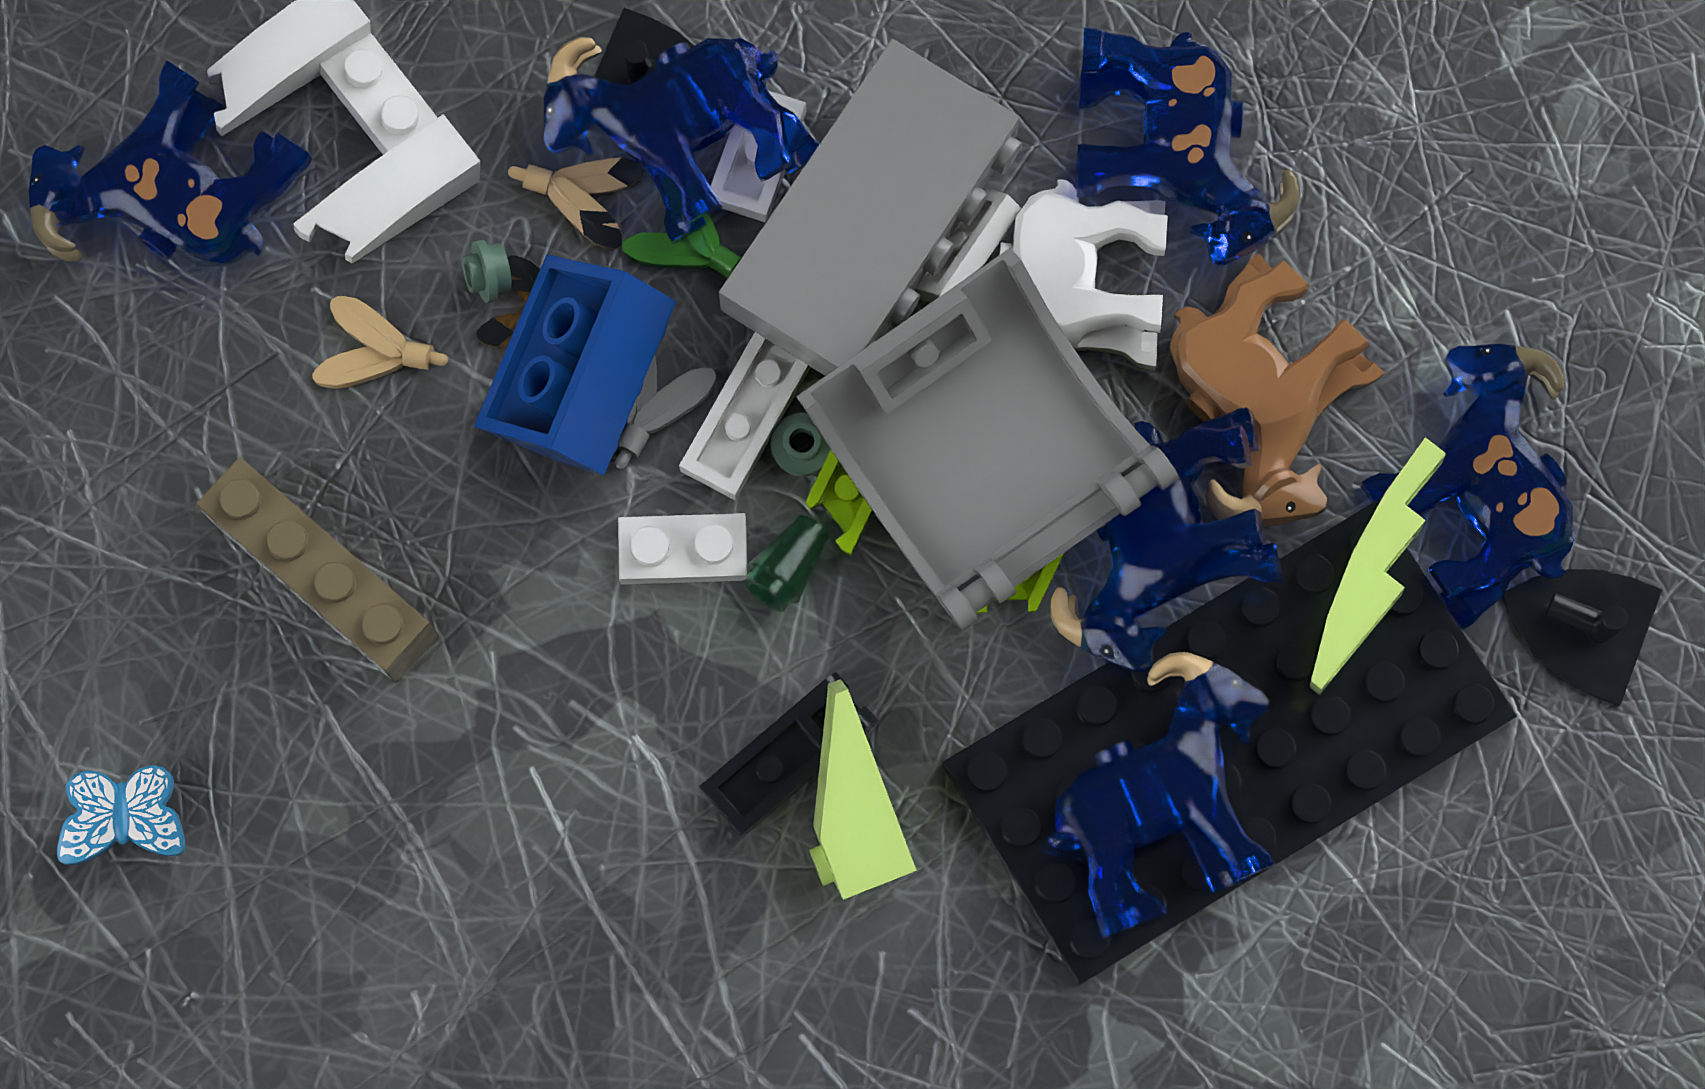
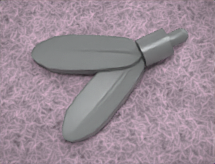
M654 355L643 381L642 390L635 400L628 417V424L619 439L617 449L620 453L615 460L616 467L624 469L631 457L638 458L650 436L649 434L660 431L699 406L709 396L715 386L717 379L715 371L705 367L689 370L657 392V365Z

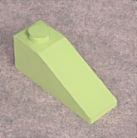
M840 679L828 684L813 825L820 845L809 849L822 885L825 886L835 882L844 900L917 870L849 690Z

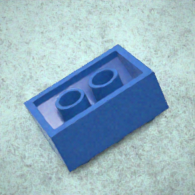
M546 254L474 427L562 464L604 476L610 460L617 450L620 436L635 400L642 390L643 381L658 345L665 335L668 321L677 301L625 271Z

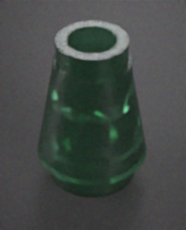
M799 515L792 524L747 564L748 575L743 580L745 589L760 603L778 612H784L790 603H798L824 549V545L829 539L827 530L814 519L805 515Z

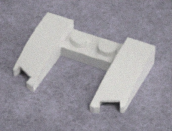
M295 0L254 30L207 70L209 84L223 82L227 109L214 112L216 130L221 136L321 75L383 154L293 223L294 231L297 235L308 242L312 240L318 228L327 230L349 241L350 244L345 253V260L352 264L480 182V160L444 114L440 117L434 114L372 35L370 20L354 0Z

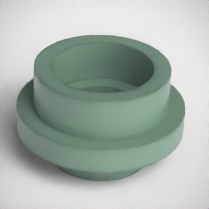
M485 240L473 241L471 244V255L463 256L462 260L467 287L471 293L479 292L485 303L497 301L498 294L511 291V272L507 255L501 243L487 245Z
M795 413L785 417L777 424L771 436V452L775 462L782 470L795 476H809L821 471L831 450L807 413ZM804 433L813 438L814 445L809 451L800 453L792 449L790 441L797 434Z

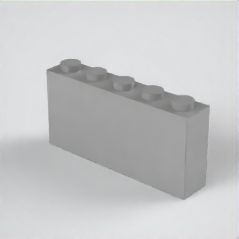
M892 38L720 289L721 311L824 376L828 375L884 336L892 323L898 326L910 317L921 296L914 290L926 272L936 276L943 268L955 246L954 243L948 240L961 221L969 226L975 220L989 193L983 190V187L994 171L1004 175L1017 157L1022 146V142L1016 139L1020 116Z

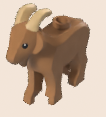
M1259 252L1251 258L1242 272L1228 286L1224 302L1214 315L1207 317L1199 309L1191 307L1181 308L1175 312L1173 317L1179 321V326L1172 336L1169 348L1176 365L1179 383L1191 395L1186 401L1193 413L1210 427L1219 422L1243 445L1242 499L1227 494L1219 483L1213 479L1207 484L1208 491L1205 494L1207 506L1218 520L1234 527L1279 526L1317 517L1326 510L1328 499L1317 484L1318 476L1323 467L1317 464L1302 475L1294 473L1289 467L1306 442L1316 420L1335 399L1348 390L1370 386L1384 375V372L1374 362L1360 354L1369 347V343L1346 319H1342L1308 354L1290 364L1269 340L1257 334L1265 310L1275 303L1289 302L1301 298L1309 291V284L1284 260L1272 269Z

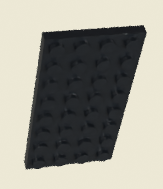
M1377 501L1124 652V660L1117 662L1115 658L942 762V767L1077 986H1080L1517 717V714L1408 548L1404 550L1386 572L1405 587L1400 598L1323 692L1319 695L1310 688L1328 613L1351 555L1379 505ZM1189 652L1213 662L1207 676L1192 686L1185 683L1184 677L1178 676L1168 677L1153 686H1150L1147 682L1148 673L1154 663L1171 653ZM1233 679H1238L1241 687L1237 694L1232 695L1228 690L1229 685H1231Z

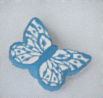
M155 765L140 768L132 773L125 783L119 782L117 784L110 777L96 771H83L74 774L66 783V795L70 803L77 809V812L68 816L62 825L57 845V858L59 862L66 865H79L91 861L109 850L117 841L122 845L135 843L150 852L163 856H181L185 851L182 825L175 810L166 806L174 789L173 776L166 768Z

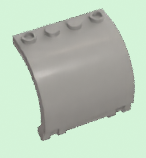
M1011 248L796 396L877 518L961 630H964L978 620L976 612L995 599L999 604L1016 593L1015 586L1121 513L1125 517L1140 507L1139 498L1157 486L1164 490L1179 479L1176 470L1165 454L1158 447L1150 445L1140 435L1093 377L1054 319L1022 260Z

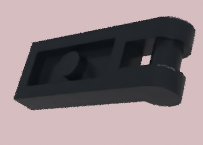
M837 672L824 679L699 786L702 793L741 838L746 836L819 773L823 731L812 719L820 712L826 710L829 683L841 679L849 689L848 684ZM853 701L866 735L879 720L867 706L859 708Z

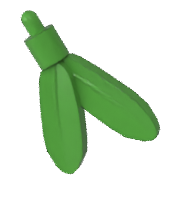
M667 177L663 184V199L682 235L641 232L627 238L623 242V252L629 258L642 265L681 269L711 267L729 278L742 257L721 245L716 228L691 185L678 177Z

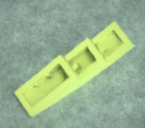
M1426 437L1385 492L1351 555L1327 616L1310 683V688L1319 695L1403 593L1405 587L1386 572L1422 530L1425 520L1410 509L1408 505L1441 466L1446 455L1444 451Z

